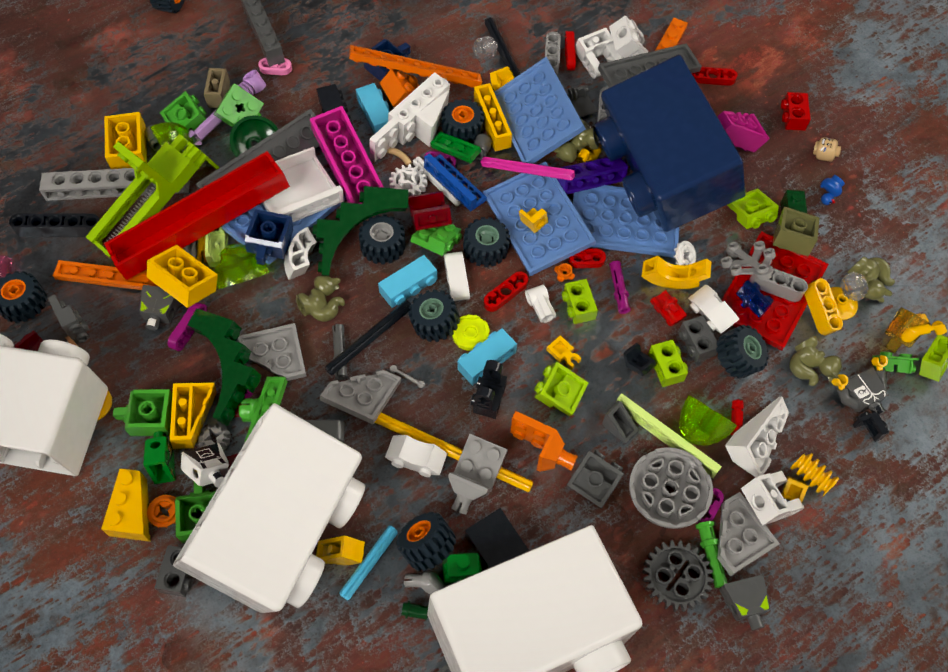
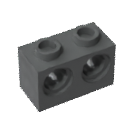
M703 315L682 322L679 329V337L685 342L687 352L690 357H693L695 363L717 355V340Z
M167 546L154 587L160 593L186 597L187 591H190L192 587V576L173 566L182 549L181 547ZM175 578H180L178 585L171 587L172 581Z

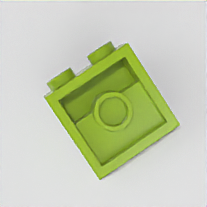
M758 188L745 193V197L727 205L737 214V221L746 229L758 228L762 223H771L778 218L779 206Z
M558 362L547 365L542 373L545 376L543 381H539L534 388L536 392L534 398L548 407H556L570 417L574 414L589 382Z

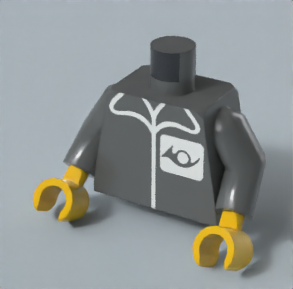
M880 355V362L878 357L872 358L871 362L876 366L875 369L872 367L850 379L844 374H839V378H833L832 384L838 386L836 391L842 404L854 409L858 413L870 409L872 413L877 411L880 416L886 412L880 404L888 396L885 368H883L888 364V358Z

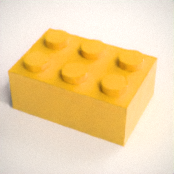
M140 112L104 116L105 159L110 168H132L117 156L119 152L113 147L117 142H120L147 163L146 136L144 133L146 125Z
M178 245L147 260V278L187 308L216 291L218 274Z

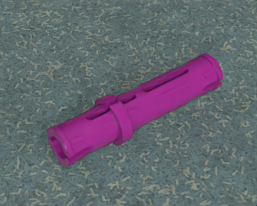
M612 261L609 267L615 290L614 298L617 300L618 312L626 314L631 311L628 302L629 292L625 287L621 262Z

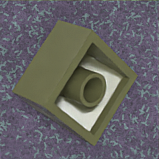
M784 207L774 233L773 246L809 256L818 239L820 218Z

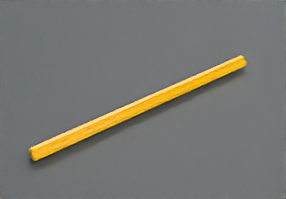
M380 413L374 422L401 435H408L424 443L435 444L444 450L447 456L458 461L463 449L386 414ZM501 467L497 476L498 479L526 492H529L533 486L532 480Z

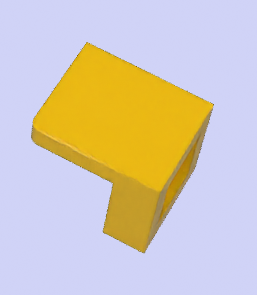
M508 66L490 73L491 84L495 91L515 78Z
M532 208L527 213L522 209L519 211L520 221L534 233L548 223L547 212L542 208L539 211Z

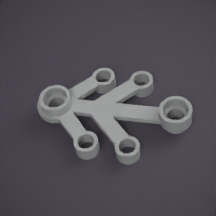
M757 241L753 244L754 253L751 257L742 250L738 242H731L726 248L728 256L721 259V265L723 268L730 267L733 276L754 274L758 280H768L772 277L773 267L770 264L772 259L776 257L775 249H766L764 241ZM763 252L765 259L763 263L760 264L758 261ZM739 257L742 260H732V258Z

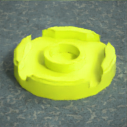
M465 315L459 318L458 328L453 330L454 334L452 335L454 343L459 348L472 351L477 343H483L488 339L490 329L488 323L479 316Z

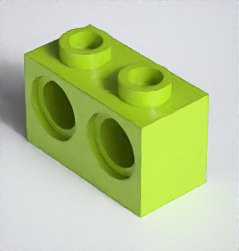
M587 279L565 283L562 299L564 302H567V313L569 318H572L573 323L578 324L596 320L598 309Z
M937 335L922 358L919 373L921 376L939 382L948 368V337L943 335Z
M669 340L651 345L648 355L656 361L657 366L654 369L662 387L683 382L688 374V367L682 361L680 349L675 345L674 341ZM670 369L675 370L677 373H672Z

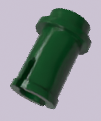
M410 601L408 603L404 602L401 616H405V619L413 617L427 620L428 606L410 604Z

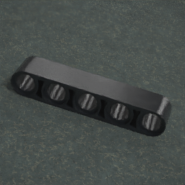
M19 213L10 217L9 224L19 237H86L100 219L96 214Z

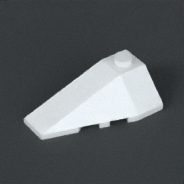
M778 397L743 425L725 445L732 461L754 477L763 475L770 466L771 458L769 456L771 450L776 449L777 443L775 441L777 434L782 432L789 411L783 397Z

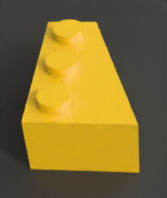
M173 383L170 442L173 449L195 447L217 393L215 383Z
M119 469L101 528L110 537L150 541L149 520L147 517V504H149L147 478L141 471Z

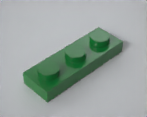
M440 132L430 142L432 148L468 163H472L481 153L479 146Z

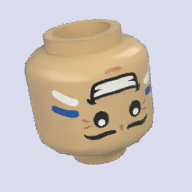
M823 137L816 141L813 154L816 155L818 160L832 162L835 156L839 157L841 146H838L836 139Z

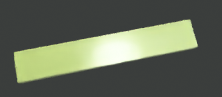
M621 394L617 398V401L622 402L632 420L670 448L681 449L700 460L711 478H714L722 466L628 397Z

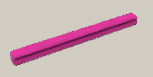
M485 156L480 162L483 167L570 181L575 177L574 170Z

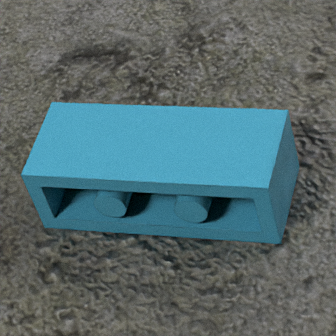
M375 83L355 90L357 101L375 134L388 123L389 105L387 101L383 100L381 89H377Z
M423 255L378 283L379 293L393 308L396 305H400L410 296L417 295L426 286L433 285L437 280V269Z
M503 328L497 332L494 331L483 343H477L472 351L460 356L457 361L458 371L473 386L477 383L479 376H483V369L487 360H495L502 364L516 353L517 343Z

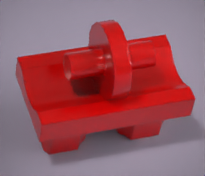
M666 290L650 300L654 309L663 316L669 326L675 325L687 316L684 310L677 304L678 300L676 297H671Z

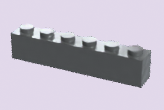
M240 0L269 67L284 63L282 47L260 0Z

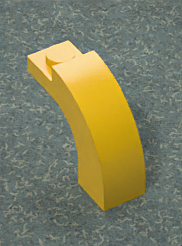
M655 256L643 261L641 277L660 287L672 289L699 287L700 281L710 278L711 261L704 259L689 265H674L666 262L659 256Z

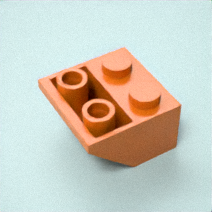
M390 70L380 82L393 107H396L419 86L418 80L414 75L405 74L401 70Z

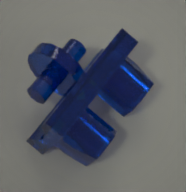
M749 280L745 281L736 293L743 301L741 306L744 309L749 307L759 318L764 315L773 303V299L770 296H764L760 292V286L756 282L751 283Z

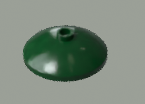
M256 115L244 117L236 122L231 130L229 137L231 151L237 157L253 147L252 142L259 143L279 129L272 121L265 117Z

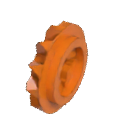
M161 495L149 504L147 517L151 524L158 528H168V526L176 524V498L174 496ZM160 506H162V508L168 509V513L170 515L169 517L165 516L164 514L161 515L162 511L160 509Z

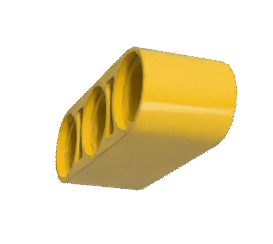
M819 278L808 284V289L804 295L818 332L826 336L840 330L843 327V321L828 282L823 278Z

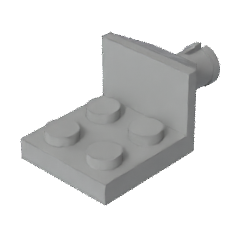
M469 434L455 471L450 472L448 475L453 491L457 493L451 509L459 510V513L466 515L472 500H476L492 491L508 449Z

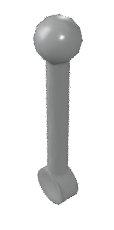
M395 365L390 366L391 373L403 376L417 384L419 388L425 386L424 381H418L403 373Z

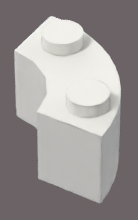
M308 227L296 234L286 252L284 268L289 280L305 274L310 265L308 254L312 252L317 242Z
M706 284L688 298L691 302L690 307L696 314L699 312L707 320L706 323L712 331L716 330L719 333H723L739 320L725 301L722 302L717 293Z
M393 435L385 458L392 461L391 464L397 468L405 467L419 472L424 477H431V475H440L447 453L435 444L424 443L408 435Z

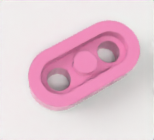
M263 58L259 61L258 66L263 74L287 75L292 71L291 61L284 58V63L269 67L266 58Z

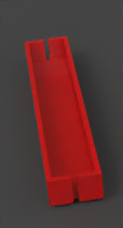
M266 151L105 242L104 245L116 268L126 280H129L147 269L148 259L175 245L181 248L188 246L290 187L283 171L275 163L269 152Z

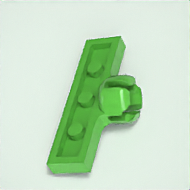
M267 377L259 398H246L241 401V404L248 405L239 406V416L243 422H251L245 442L258 420L273 403L280 406L288 382L286 377Z

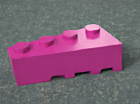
M723 111L717 116L735 147L755 152L770 139L756 116L752 113L750 115L748 113L742 115L741 112L735 114L731 111Z

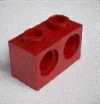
M787 92L785 99L781 101V109H783L782 122L785 123V130L806 131L811 120L808 93Z

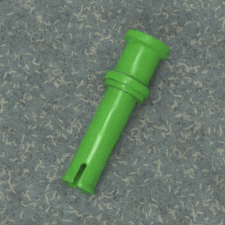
M714 521L696 524L695 527L699 530L701 538L700 546L705 550L707 561L710 562V570H713L714 588H721L727 583L723 565L717 559L719 539L716 538L713 529Z

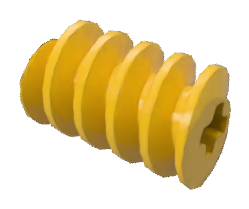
M804 453L790 469L799 468L796 474L798 476L805 474L803 481L811 479L809 486L817 485L816 493L824 491V496L838 482L839 477L831 479L832 471L824 473L826 465L818 467L820 460L811 461L813 454L805 455Z

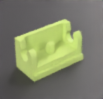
M219 227V231H212L205 235V258L209 267L228 266L229 235L222 227Z

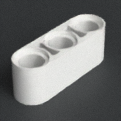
M462 251L446 253L444 255V263L451 298L454 301L470 299L463 253Z

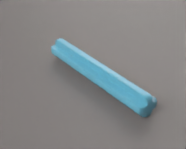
M389 525L362 563H360L339 592L341 597L350 600L398 534L393 526Z

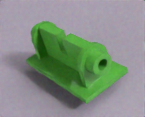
M880 352V355L888 358V364L883 367L885 371L894 372V365H896V372L911 374L916 371V365H913V361H918L919 358H912V354H899V357L892 356L891 352ZM880 355L873 356L878 357L880 362Z

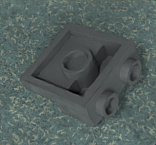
M56 295L48 297L57 319L67 335L76 344L86 342L90 338L87 333L90 328L86 321L82 319L78 310L74 312L70 305L67 306L65 301L59 300Z
M595 450L594 453L588 451L567 483V486L598 507L603 508L625 474L621 472L623 467L614 461L609 464L604 460L606 456Z

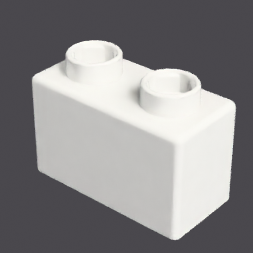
M0 334V463L71 476L79 475L108 392L107 385L87 366L90 360L88 352L74 344L52 339L41 342L38 351L14 348L12 340Z
M273 403L256 423L178 554L173 566L260 613L278 612L282 610L286 602L296 608H300L314 591L324 570V560L315 556L312 552L327 524L330 523L337 528H342L355 512L364 494L365 484L353 477L362 460L361 454L295 414Z
M593 525L433 592L429 597L427 613L451 672H567L573 668L576 672H616L631 662L624 644L642 626V619Z

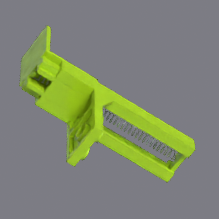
M180 134L171 144L165 142L148 163H145L124 145L117 142L113 146L119 152L117 156L134 169L135 179L87 234L86 238L111 258L106 247L103 245V239L151 182L155 187H151L154 192L150 194L151 196L148 197L147 201L143 202L140 200L142 204L138 203L141 208L132 215L133 217L130 218V221L124 218L127 223L122 221L125 226L120 224L123 229L117 235L160 212L171 197L183 188L204 161L216 170L220 167Z

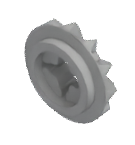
M218 423L208 424L206 428L201 429V433L198 436L199 447L215 444L210 440L211 433L218 436L216 442L221 445L223 451L229 446L231 435L224 425Z

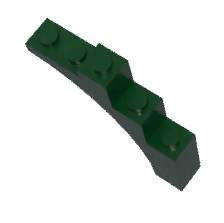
M364 186L363 191H360L359 202H362V204L341 202L340 208H336V219H339V221L317 219V224H313L312 235H316V241H323V243H319V254H322V261H318V272L321 273V276H329L331 262L336 249L343 238L354 227L371 216L387 212L406 211L408 208V190Z
M196 308L187 325L196 333L208 338L220 358L222 389L219 402L212 417L221 424L228 426L234 418L239 404L244 399V394L246 391L254 392L260 383L262 375L254 368L245 365L250 358L251 351L244 344L236 342L242 328L231 319Z

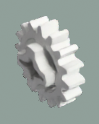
M409 164L405 168L402 165V169L395 168L396 173L391 172V177L389 178L390 188L408 190V197L420 195L421 192L426 191L427 175L423 173V169L418 171V166L411 168V164Z

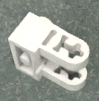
M624 16L609 26L615 50L623 58L648 53V50L642 45L645 41L643 33L637 28L633 19L630 20L627 16Z
M607 28L579 38L575 46L577 56L593 79L602 76L598 70L600 63L596 57L604 55L608 62L623 58L616 52L612 36Z
M782 471L755 477L741 488L762 526L794 515L804 509L799 498L787 502L777 487L788 481Z

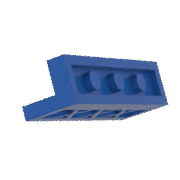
M429 153L424 157V168L470 212L487 201V197L441 154L434 158Z

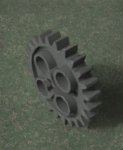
M673 540L669 542V547L664 542L661 544V549L656 546L653 549L654 553L650 552L648 554L650 560H645L644 565L649 568L642 570V573L648 575L642 580L643 582H649L645 590L653 591L650 598L657 596V605L663 601L665 602V609L672 605L674 612L678 610L679 606L682 612L687 610V605L691 610L695 608V603L700 606L703 603L702 599L706 600L708 598L706 592L712 590V587L708 584L714 581V579L708 577L712 574L713 570L706 569L710 562H703L702 560L705 554L698 556V548L692 551L690 550V543L683 547L682 541H679L677 546H675ZM670 557H676L679 560V565L672 564ZM688 561L689 564L682 572L671 590L667 591L666 588L684 562ZM688 570L695 571L697 578H691ZM658 573L665 574L667 582L661 581L658 578ZM676 587H682L685 590V596L679 595Z

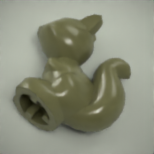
M582 120L586 130L573 137L571 142L564 143L553 150V152L557 153V158L564 162L572 163L577 158V150L581 151L586 146L593 150L599 148L595 128H590L586 121Z
M863 256L847 271L850 276L858 275L860 283L866 284L863 290L865 298L883 303L884 295H893L890 290L885 288V286H892L895 283V279H891V268L884 259L879 257L868 259Z
M316 276L314 279L315 288L311 290L310 295L307 296L304 293L296 295V303L300 312L304 316L312 315L321 322L334 319L338 313V306L343 307L345 301L342 297H334L327 303L326 296L339 289L340 279L329 276Z
M816 336L797 345L794 348L796 353L793 354L789 363L793 375L799 379L809 380L808 384L810 386H815L819 382L818 374L811 368L819 367L820 372L828 377L830 383H832L833 378H839L838 375L842 368L840 357L834 355L824 357L825 353L816 349L818 344Z

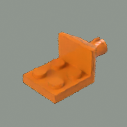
M515 411L512 417L510 433L519 440L525 439L531 442L536 448H543L539 455L536 470L541 472L554 469L556 464L572 471L578 456L564 450L565 444L558 431Z

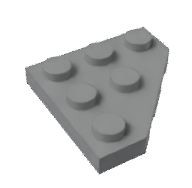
M295 323L238 337L239 343L244 344L251 351L250 361L279 377H286L287 381L307 377Z
M382 370L377 371L374 375L365 376L363 374L349 377V380L338 382V380L331 381L321 393L320 401L374 424L401 383V377Z
M740 492L725 500L721 506L717 559L728 574L732 576L780 544L767 526H762L754 510Z

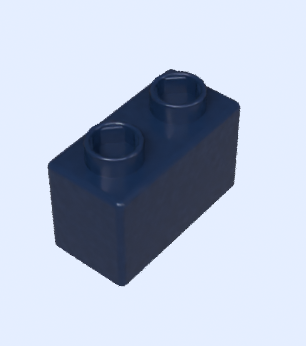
M680 54L602 92L601 97L607 118L594 124L595 131L610 162L625 156L633 173L623 177L622 183L638 217L654 212L662 229L668 232L745 197L743 160Z

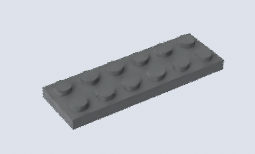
M681 44L601 63L598 66V70L610 88L678 54L682 56L691 73L699 72L702 66L688 45Z

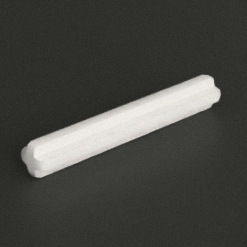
M416 157L413 160V165L418 166V170L423 169L427 179L440 191H443V194L455 206L462 204L424 168V160L421 157Z

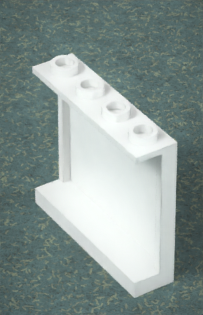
M311 147L275 161L283 171L290 187L262 203L268 212L292 216V222H295L344 202L343 189L340 185L335 186L315 156V148Z

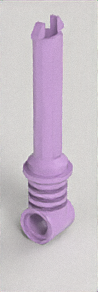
M252 70L243 77V82L238 86L254 95L262 91L266 87V83L257 70ZM214 112L194 131H189L188 137L194 136L197 139L194 145H202L201 141L222 122L221 119L213 115Z

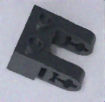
M495 360L486 361L483 376H479L477 381L476 394L472 396L471 405H473V413L496 419L507 385V376H503V365Z

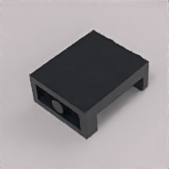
M501 508L465 530V537L469 543L473 544L488 569L529 552V549Z

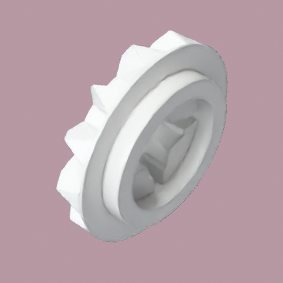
M689 241L677 243V248L674 249L676 254L673 256L676 258L675 264L689 265L695 263L696 251L694 246Z

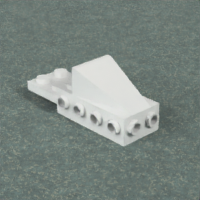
M434 72L388 113V123L370 138L369 158L373 162H376L379 158L382 159L390 147L394 148L398 142L404 145L407 141L410 142L414 136L427 146H431L430 142L435 138L442 119V111L448 105L450 84L445 78L440 77Z

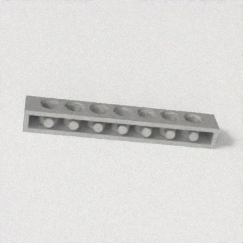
M133 168L42 173L39 191L46 201L119 197L135 179V173ZM190 179L175 194L189 193ZM152 182L140 196L148 195L146 192L152 194L149 189L153 191L151 187L155 188Z

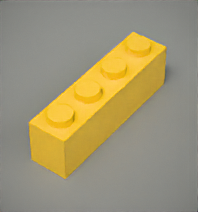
M491 84L475 86L474 102H477L478 106H481L482 111H484V127L492 139L494 151L511 148L512 133Z

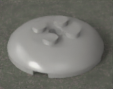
M670 447L655 449L643 455L637 461L630 475L629 491L635 507L647 520L658 526L671 529L688 527L698 522L711 505L713 498L711 477L707 474L700 460L684 450ZM665 486L672 487L674 489V492L669 493L666 490Z

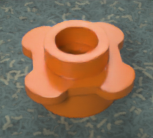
M563 263L554 268L559 282L567 279L573 280L575 277L570 264Z

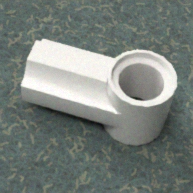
M543 284L525 290L527 302L530 306H533L540 322L547 323L556 317V313L549 301L548 291Z

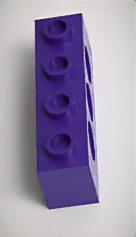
M606 157L560 167L574 170L575 177L572 181L557 180L565 193L571 194L622 182V178L627 175L628 166L621 158L610 162Z

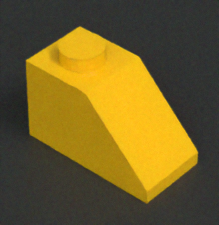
M345 535L318 541L316 556L323 559L325 564L362 563L365 542Z

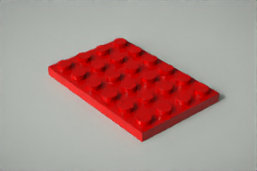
M761 231L755 242L764 241L766 249H775L776 257L772 259L770 264L774 269L805 280L807 284L822 278L829 264L811 255L805 256L773 246L774 237ZM754 246L748 253V255L751 257L754 253ZM763 252L758 261L760 264H762L765 259ZM751 275L735 276L722 298V302L725 301L739 318L733 326L737 328L741 325H749L752 329L755 328L758 334H761L762 339L767 344L783 351L808 304L805 295H803L800 301L792 302L754 288L749 282Z

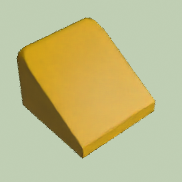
M787 476L788 481L785 482L781 495L790 501L799 498L802 503L809 485Z

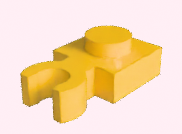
M561 335L546 348V351L559 363L565 360L567 367L571 370L574 368L571 360H575L577 363L581 362V357L576 353H572L574 347Z

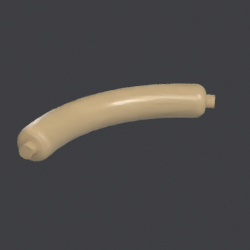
M390 147L386 153L399 157L406 166L412 164L410 158L399 149Z

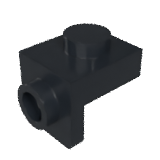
M638 343L628 348L623 354L626 367L642 377L657 366L653 358L641 351L640 344Z
M877 411L870 414L868 412L857 416L858 420L853 424L854 428L865 425L875 442L882 440L889 433L887 424L881 419Z

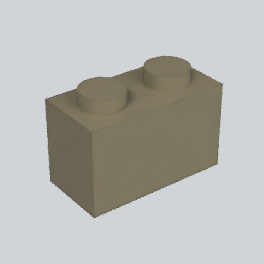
M209 68L204 90V97L208 108H217L229 90L230 80L226 69Z

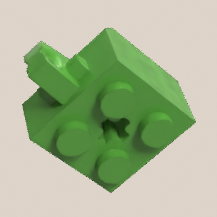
M234 83L230 86L213 115L233 127L236 122L244 117L252 115L261 116L262 114L259 111L264 103ZM238 105L241 107L242 110L239 113L237 112Z
M170 389L133 390L130 392L129 404L126 407L114 408L113 417L116 420H124L125 430L130 436H153L158 431L165 432L166 436H170L172 392Z
M195 482L194 492H191L190 495L176 497L175 499L176 537L182 543H186L201 514H203L216 492H210L206 490L205 486H199Z

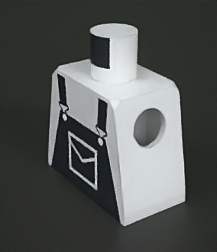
M219 443L182 452L181 470L197 485L205 486L213 483L215 487L220 486L228 472L229 463Z

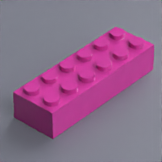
M343 106L310 118L311 129L338 184L343 189V194L348 203L362 204V202H359L360 191H363L364 186L384 188Z

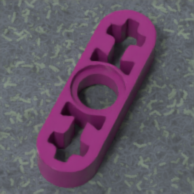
M197 302L188 308L168 339L169 348L181 351L195 332L187 324L196 308L207 312L205 304Z

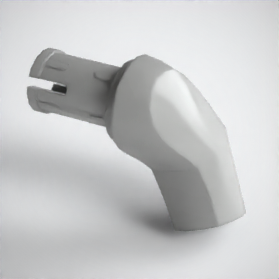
M425 571L422 574L407 573L404 579L412 580L404 581L405 587H422L430 595L447 587L441 578L432 571Z

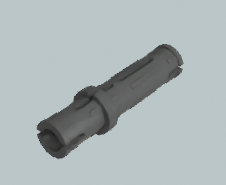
M342 324L332 326L334 349L332 360L346 349L345 328ZM347 364L335 373L336 380L348 378Z

